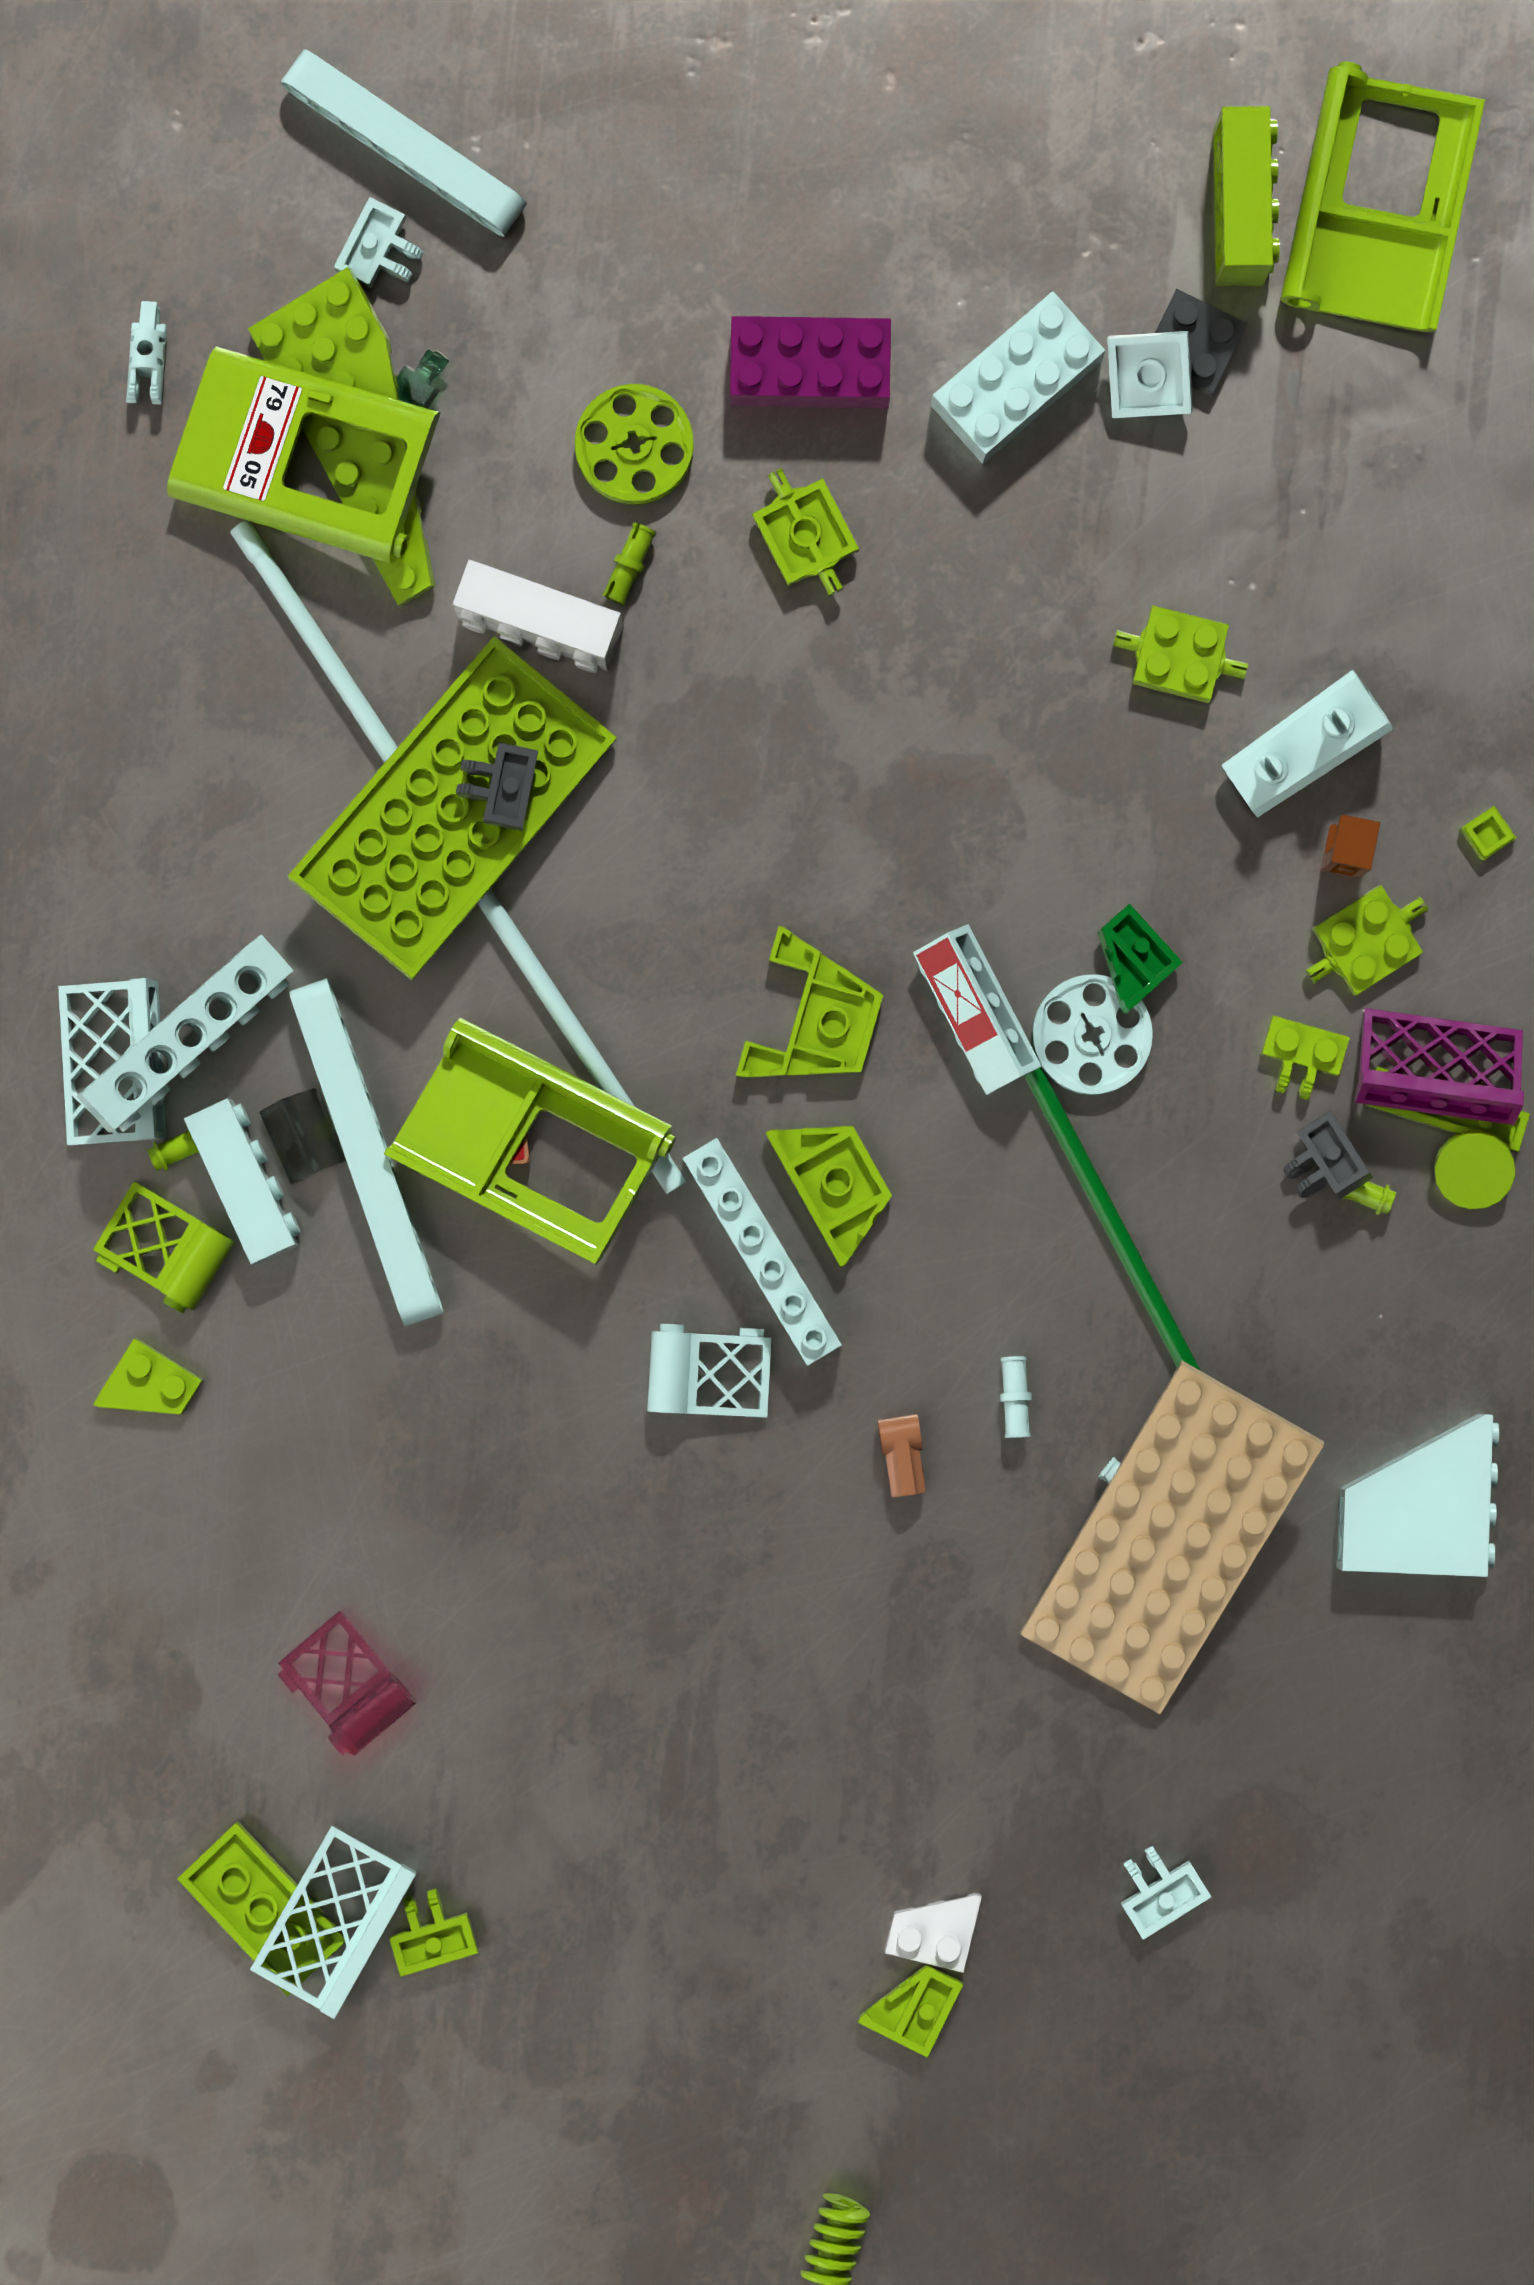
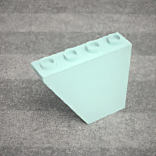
M1476 1414L1339 1488L1337 1569L1359 1572L1488 1577V1568H1493L1495 1563V1546L1489 1543V1528L1495 1527L1497 1515L1495 1503H1490L1491 1487H1496L1498 1480L1497 1464L1492 1463V1447L1498 1446L1499 1425L1498 1423H1493V1415Z

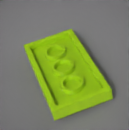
M239 1821L177 1878L253 1961L257 1958L298 1886ZM303 1894L294 1908L305 1906ZM309 1897L310 1904L315 1903V1902ZM319 1907L312 1909L318 1932L336 1927L333 1921ZM307 1910L290 1915L286 1921L290 1940L313 1933ZM282 1930L274 1944L285 1941ZM342 1931L319 1937L325 1960L345 1943ZM314 1938L291 1945L297 1968L320 1961ZM287 1947L269 1951L262 1966L276 1974L291 1970L292 1966ZM314 1968V1969H311V1970H307V1971H304V1972H300V1973H299V1976H300L301 1984H302L317 1968ZM294 1974L283 1977L296 1985ZM279 1987L287 1997L291 1994L285 1989Z

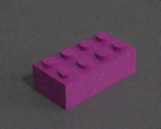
M731 316V406L889 409L891 318Z

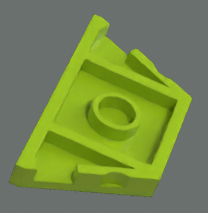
M853 1126L775 1129L765 1132L839 1266L846 1265L892 1197Z

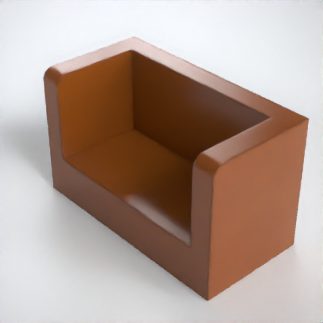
M1342 815L1339 818L1338 825L1332 824L1329 826L1320 871L1354 878H1361L1372 869L1381 822Z

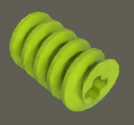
M825 2193L822 2197L832 2203V2206L820 2207L818 2213L828 2219L827 2223H815L813 2227L823 2237L822 2239L809 2240V2244L818 2250V2254H806L804 2258L814 2268L813 2270H801L800 2275L820 2285H849L852 2281V2275L848 2270L854 2269L857 2263L853 2255L861 2250V2244L857 2239L864 2237L866 2232L865 2227L861 2223L868 2222L870 2213L855 2200L839 2194Z

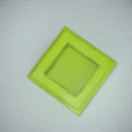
M1495 805L1459 829L1481 862L1516 839V836Z

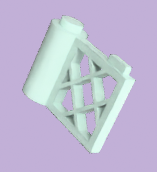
M660 1323V1331H652L647 1411L767 1418L772 1337H763L764 1329L739 1328V1336L684 1333V1325ZM700 1342H714L726 1354L710 1370L699 1360ZM723 1343H733L738 1345L734 1349L729 1351ZM746 1344L762 1345L761 1362L748 1372L734 1355ZM728 1360H731L745 1377L727 1391L713 1374ZM698 1366L705 1373V1375L699 1380ZM759 1370L760 1384L753 1378ZM708 1379L724 1394L713 1406H696L697 1389ZM748 1380L759 1391L758 1409L742 1408L732 1397ZM726 1400H729L735 1408L720 1406Z

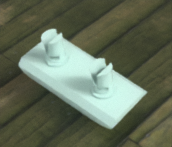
M1352 670L1222 764V767L1258 818L1392 731L1393 727L1355 671Z

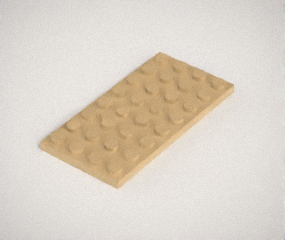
M1181 1361L1030 1614L1020 1635L1161 1715L1324 1447V1441L1186 1362Z

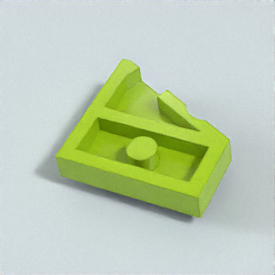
M134 1338L93 1404L102 1408L181 1415L204 1380L139 1339Z
M926 1964L861 2013L857 2022L928 2058L961 1991L963 1982Z

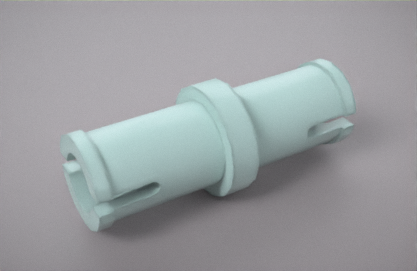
M1026 1356L1001 1358L1003 1393L1000 1394V1402H1004L1005 1438L1031 1437L1028 1401H1032V1392L1027 1391Z

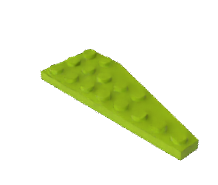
M348 267L248 328L265 361L399 400L397 389H399L398 381L393 371L390 355L392 353L390 338L354 272ZM316 414L307 415L302 429L342 503L374 514H383L387 509L407 449V443L397 438ZM416 490L403 525L404 534L409 536L406 554L402 559L397 558L393 564L373 558L395 601L400 606H404L436 586L428 542L424 537L420 513H422L420 499L417 497Z

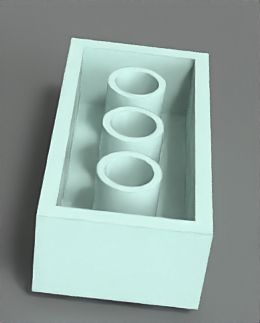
M1052 291L935 392L932 397L931 407L977 459L984 464L1099 365L1106 350L1055 292Z

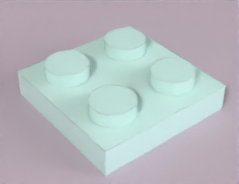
M1188 331L1108 336L1112 418L1192 414Z

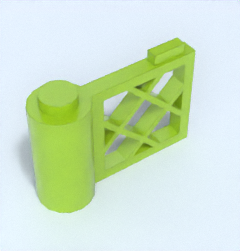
M133 1181L93 1250L99 1253L96 1259L98 1263L115 1273H118L121 1267L165 1294L166 1296L163 1300L165 1304L184 1313L186 1308L196 1309L233 1247L235 1240L138 1182ZM141 1194L151 1201L154 1217L134 1222L131 1206L137 1196ZM159 1206L169 1211V1213L161 1214ZM126 1216L127 1224L121 1225ZM179 1217L189 1223L180 1239L167 1242L163 1220ZM156 1223L160 1244L140 1249L136 1228ZM129 1230L133 1247L132 1252L118 1255L107 1248L115 1233ZM176 1246L170 1255L169 1248ZM162 1250L165 1265L156 1278L145 1271L142 1255ZM135 1257L137 1266L126 1259Z

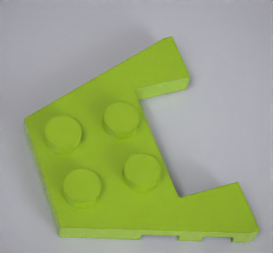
M778 926L769 962L807 972V981L786 1052L745 1041L736 1076L748 1078L861 1073L883 994L830 960L813 946L792 934L785 927Z

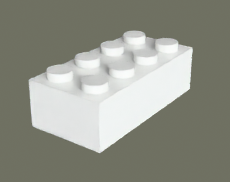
M470 559L467 562L452 604L458 619L463 621L462 626L469 630L482 634L485 633L486 629L501 634L499 639L518 647H522L523 642L538 647L537 653L554 660H559L561 655L575 660L574 666L591 673H597L598 668L608 671L624 627L620 612Z

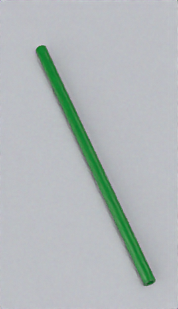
M1042 1067L1025 1075L1024 1077L1176 1367L1178 1368L1181 1361H1184L1201 1371Z

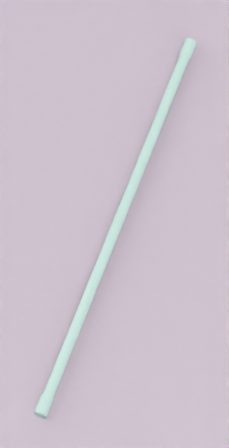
M248 520L239 523L230 531L231 535L248 561L255 566L385 763L398 748L271 556L268 546L253 523ZM490 889L480 900L478 906L599 1089L634 1106L492 889ZM669 1154L666 1158L659 1157L652 1169V1173L665 1193L669 1194L687 1181Z

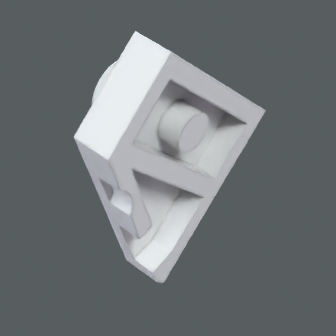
M973 1893L967 1897L945 1902L942 1900L929 1903L923 1907H912L894 1911L885 1953L964 1973L982 1898L981 1894Z

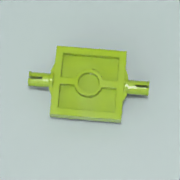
M782 468L776 470L781 484L773 471L767 477L770 479L778 496L770 505L752 513V518L787 586L789 587L807 577L819 575L828 596L834 595L835 590L837 593L844 588L833 568L839 561L859 552V547L824 479L822 478L806 487L792 489Z
M1154 605L1150 609L1147 625L1140 636L1117 630L1113 642V647L1136 652V669L1132 682L1133 685L1208 704L1212 698L1215 682L1221 674L1244 680L1248 663L1225 658L1224 645L1229 624Z
M1378 885L1312 927V930L1322 944L1325 958L1306 969L1307 975L1311 976L1310 980L1315 984L1334 971L1344 979L1352 994L1358 995L1422 954L1421 947L1412 935L1409 922L1429 911L1427 905H1422L1425 903L1424 900L1418 897L1400 909L1392 903L1382 885Z

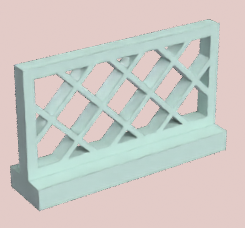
M138 978L130 979V981L58 986L67 1145L167 1140L165 1096L154 1105L148 1100L137 1110L141 1117L135 1122V1132L121 1133L116 1128L114 1131H111L113 1134L101 1135L105 1128L100 1124L90 1136H78L77 1122L88 1109L76 1097L79 1093L76 1091L75 1080L84 1070L94 1079L100 1076L89 1065L102 1048L116 1061L121 1057L107 1044L120 1027L130 1035L131 1046L125 1051L126 1053L161 1022L158 981ZM127 990L128 1007L118 1017L105 1005V1002L115 991ZM95 992H104L99 998L93 994ZM84 993L94 1002V1005L81 1020L71 1011L70 994ZM100 1009L115 1021L102 1038L87 1026ZM128 1017H129V1026L125 1023V1021L128 1019ZM72 1021L76 1024V1026L73 1028V1030H72ZM82 1030L96 1042V1045L84 1059L73 1050V1040ZM152 1052L148 1060L149 1066L154 1072L163 1074V1056L159 1052ZM74 1061L79 1064L76 1068H74ZM134 1081L133 1086L122 1096L126 1100H131L132 1097L135 1099L138 1094V1088ZM76 1100L81 1104L78 1108L76 1105Z
M332 1825L250 1970L335 2019L414 1879L416 1871L396 1862ZM334 1837L350 1845L353 1862L330 1867L326 1851ZM356 1849L369 1857L358 1860ZM323 1858L326 1870L315 1872ZM376 1860L390 1868L383 1883L365 1887L360 1868L361 1864ZM355 1866L361 1889L338 1896L332 1873ZM327 1874L333 1897L310 1904L306 1889L310 1879ZM378 1890L370 1904L367 1893ZM303 1894L305 1906L294 1908ZM363 1894L367 1909L364 1917L345 1924L340 1901ZM335 1902L341 1925L318 1932L312 1909ZM307 1910L313 1933L290 1940L286 1921L290 1915ZM358 1926L350 1940L347 1929ZM282 1930L285 1941L274 1944ZM342 1930L346 1943L343 1954L325 1960L319 1937ZM314 1938L320 1961L297 1968L291 1945ZM287 1947L292 1966L291 1970L276 1974L262 1966L269 1951ZM338 1962L329 1976L327 1965ZM322 1966L326 1984L319 1996L316 1997L303 1989L299 1973ZM294 1974L296 1985L283 1977Z

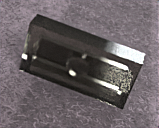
M316 1088L280 1099L259 1112L291 1185L303 1181L321 1170L346 1161L337 1132Z

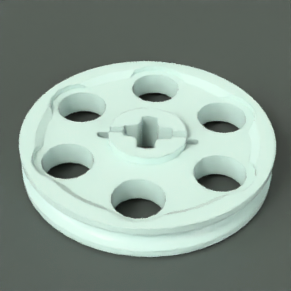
M1082 975L1059 984L1040 1004L1032 1025L1033 1050L1043 1071L1053 1082L1062 1088L1083 1095L1105 1094L1126 1085L1143 1068L1152 1046V1023L1143 1001L1141 1000L1133 1007L1139 1016L1136 1026L1124 1028L1120 1026L1116 1019L1117 1011L1121 1007L1111 977L1104 975ZM1096 984L1103 988L1105 1000L1101 1005L1094 1007L1084 1001L1083 991L1086 986ZM1061 1002L1069 1008L1070 1017L1066 1023L1055 1024L1049 1020L1047 1010L1052 1003ZM1081 1014H1083L1087 1024H1090L1093 1029L1099 1027L1102 1030L1103 1034L1098 1037L1100 1043L1098 1046L1103 1056H1101L1097 1045L1094 1046L1092 1041L1084 1042L1081 1036L1086 1033V1024ZM1051 1042H1061L1066 1046L1068 1056L1063 1063L1053 1064L1046 1058L1045 1050ZM1122 1045L1130 1046L1136 1052L1137 1060L1130 1068L1120 1067L1114 1059L1116 1049ZM1091 1063L1099 1067L1101 1079L1098 1084L1088 1086L1081 1082L1079 1070L1084 1064Z

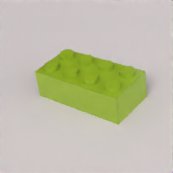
M1270 106L1222 107L1213 130L1215 286H1263L1268 274L1274 272V263L1279 261V238H1272L1274 223H1278L1279 201L1278 199H1272L1273 184H1277L1278 160L1271 159L1272 146L1277 143L1278 124L1276 119L1271 120Z

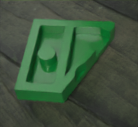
M1130 903L1097 932L1117 998L1124 1014H1127L1183 963Z

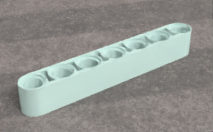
M303 49L281 80L282 86L296 98L495 234L504 237L527 205L526 201L510 187L312 52Z

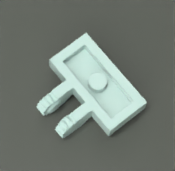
M369 197L334 265V269L336 272H340L346 267L352 269L358 282L370 289L380 269L393 277L409 282L413 273L407 267L388 259L387 256L393 247L411 259L420 260L424 251L398 236L406 220L405 214Z
M1153 1846L1145 1850L1146 1857L1152 1867L1156 1868L1161 1878L1147 1886L1142 1877V1872L1136 1863L1131 1859L1123 1863L1140 1891L1121 1902V1905L1143 1940L1211 1898V1895L1189 1860L1169 1872Z

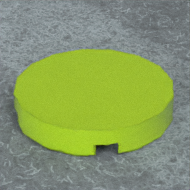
M1479 1129L1468 1130L1469 1132L1460 1135L1456 1134L1448 1138L1438 1150L1434 1162L1436 1184L1443 1196L1456 1206L1467 1209L1487 1208L1501 1201L1511 1190L1516 1175L1514 1158L1507 1144L1494 1133Z

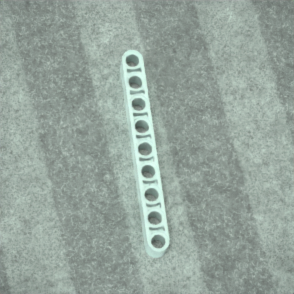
M328 978L291 990L289 993L402 1322L407 1327L442 1315L444 1312L392 1159L384 1155L387 1145L332 986Z

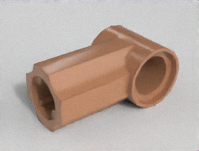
M918 1415L878 1419L882 1455L886 1456L891 1497L926 1493L920 1457L922 1440Z

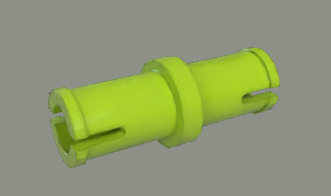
M633 522L632 529L621 554H616L613 560L616 565L601 596L625 606L626 599L637 574H642L645 568L642 563L657 532Z

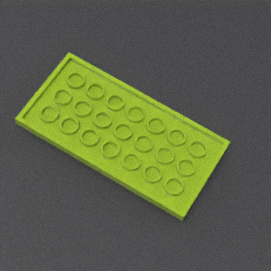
M493 636L289 873L288 879L413 981L615 743L617 737ZM499 743L538 750L522 831L483 823L487 801H478L456 795L458 784L466 783L490 788L492 777L470 775L461 771L463 760L495 764Z

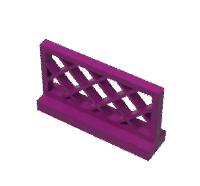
M1365 1008L1362 1017L1359 1082L1356 1088L1355 1103L1515 1125L1524 1104V1091H1521L1523 1030ZM1372 1022L1387 1024L1396 1034L1383 1042L1372 1031ZM1415 1029L1427 1030L1435 1040L1422 1047L1409 1033ZM1456 1034L1466 1035L1474 1043V1046L1462 1053L1449 1039ZM1399 1040H1402L1414 1052L1413 1055L1404 1061H1401L1389 1049L1390 1046ZM1494 1040L1512 1042V1052L1502 1059L1489 1044ZM1439 1045L1454 1058L1443 1067L1428 1054ZM1478 1051H1481L1494 1064L1482 1073L1468 1060ZM1381 1053L1394 1068L1388 1072L1369 1070L1370 1060ZM1421 1059L1433 1074L1427 1078L1415 1076L1407 1067ZM1461 1065L1473 1079L1468 1083L1455 1082L1448 1072ZM1500 1070L1511 1082V1089L1497 1088L1487 1078Z

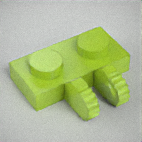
M1271 1016L1260 1055L1282 1061L1275 1091L1284 1093L1286 1088H1288L1292 1065L1295 1064L1306 1068L1299 1087V1098L1308 1100L1317 1071L1336 1077L1339 1076L1350 1037L1278 1016Z
M436 1888L427 1891L428 1905L432 1910L435 1922L421 1926L418 1905L413 1896L403 1898L410 1930L389 1937L400 1977L475 1955L479 1952L468 1912L445 1919L441 1898Z

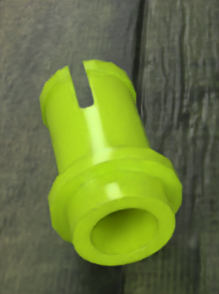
M189 1130L160 1144H157L156 1141L152 1142L153 1147L146 1149L156 1171L163 1168L165 1171H168L169 1165L199 1153Z
M1368 1181L1344 1196L1343 1199H1349L1375 1209V1214L1377 1215L1380 1212L1388 1214L1394 1202L1396 1192L1389 1190L1390 1185L1386 1184L1385 1187Z

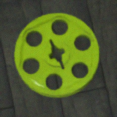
M625 384L604 391L592 400L583 411L575 432V453L582 475L595 491L617 503L642 505L664 498L680 485L692 463L694 452L693 432L685 411L670 395L649 385ZM627 396L635 401L636 409L632 415L622 417L615 413L613 405L618 398ZM666 407L673 412L674 420L669 426L658 427L652 422V413L657 408ZM601 424L607 429V437L602 443L592 444L585 438V431L590 425ZM631 435H636L638 441L644 440L646 442L640 445V452L637 454H633L631 448L624 449L623 445L629 443L628 437ZM676 445L683 450L684 457L679 464L668 465L664 463L661 453L666 446ZM601 462H611L616 466L617 475L613 480L602 482L596 478L594 471ZM641 472L650 473L656 482L654 488L646 493L637 491L632 485L634 477Z

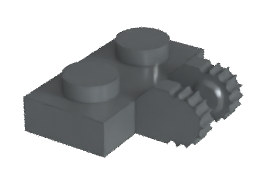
M499 743L495 764L463 760L461 771L470 775L492 778L489 789L466 783L458 784L456 795L478 801H487L483 823L522 831L538 750Z
M1329 1111L1297 1132L1308 1150L1284 1166L1286 1176L1294 1179L1311 1170L1315 1163L1318 1165L1319 1170L1302 1182H1299L1295 1188L1301 1198L1310 1197L1329 1183L1336 1196L1341 1199L1373 1179L1372 1174L1332 1111Z

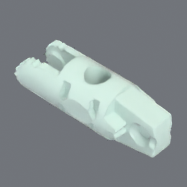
M142 301L139 323L132 322L126 402L128 403L138 402L140 377L151 378L150 398L152 404H162L167 325L160 324V307L157 302ZM146 351H152L148 355H143Z

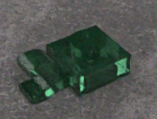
M428 349L415 370L410 366L404 365L396 377L399 400L428 409L440 391L431 382L442 373L449 359L437 350L433 352Z

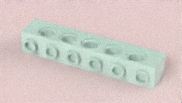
M261 934L76 1097L108 1132L114 1131L117 1127L124 1132L141 1117L137 1110L149 1100L154 1105L171 1090L167 1083L177 1074L185 1078L201 1064L196 1058L207 1047L214 1052L231 1037L226 1030L238 1021L243 1026L260 1011L256 1004L263 997L268 995L273 999L289 985L285 978L294 970ZM242 973L249 974L255 979L256 990L253 994L244 993L239 988L238 979ZM211 1000H220L225 1004L227 1015L224 1020H216L210 1015L208 1006ZM182 1026H190L196 1031L197 1042L194 1047H187L179 1040L178 1034ZM152 1052H159L166 1057L168 1067L163 1074L156 1073L150 1068L148 1060ZM122 1079H130L137 1085L138 1094L134 1100H126L119 1094L118 1086Z
M718 1138L683 1158L685 1164L806 1365H810L840 1347L842 1344Z

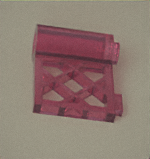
M338 1611L278 1663L283 1670L277 1675L292 1693H295L298 1689L303 1693L328 1724L332 1732L328 1739L342 1755L347 1752L353 1756L358 1754L416 1704L409 1690L388 1669L342 1611ZM340 1624L349 1635L347 1652L326 1651L328 1633ZM320 1640L319 1650L310 1649ZM355 1643L364 1654L354 1653ZM304 1653L319 1654L317 1678L302 1677L292 1663ZM325 1655L347 1657L344 1681L323 1679ZM353 1657L368 1658L378 1672L366 1683L352 1682ZM306 1682L316 1683L315 1692ZM323 1683L344 1685L342 1703L332 1712L321 1701ZM350 1686L360 1687L350 1695Z

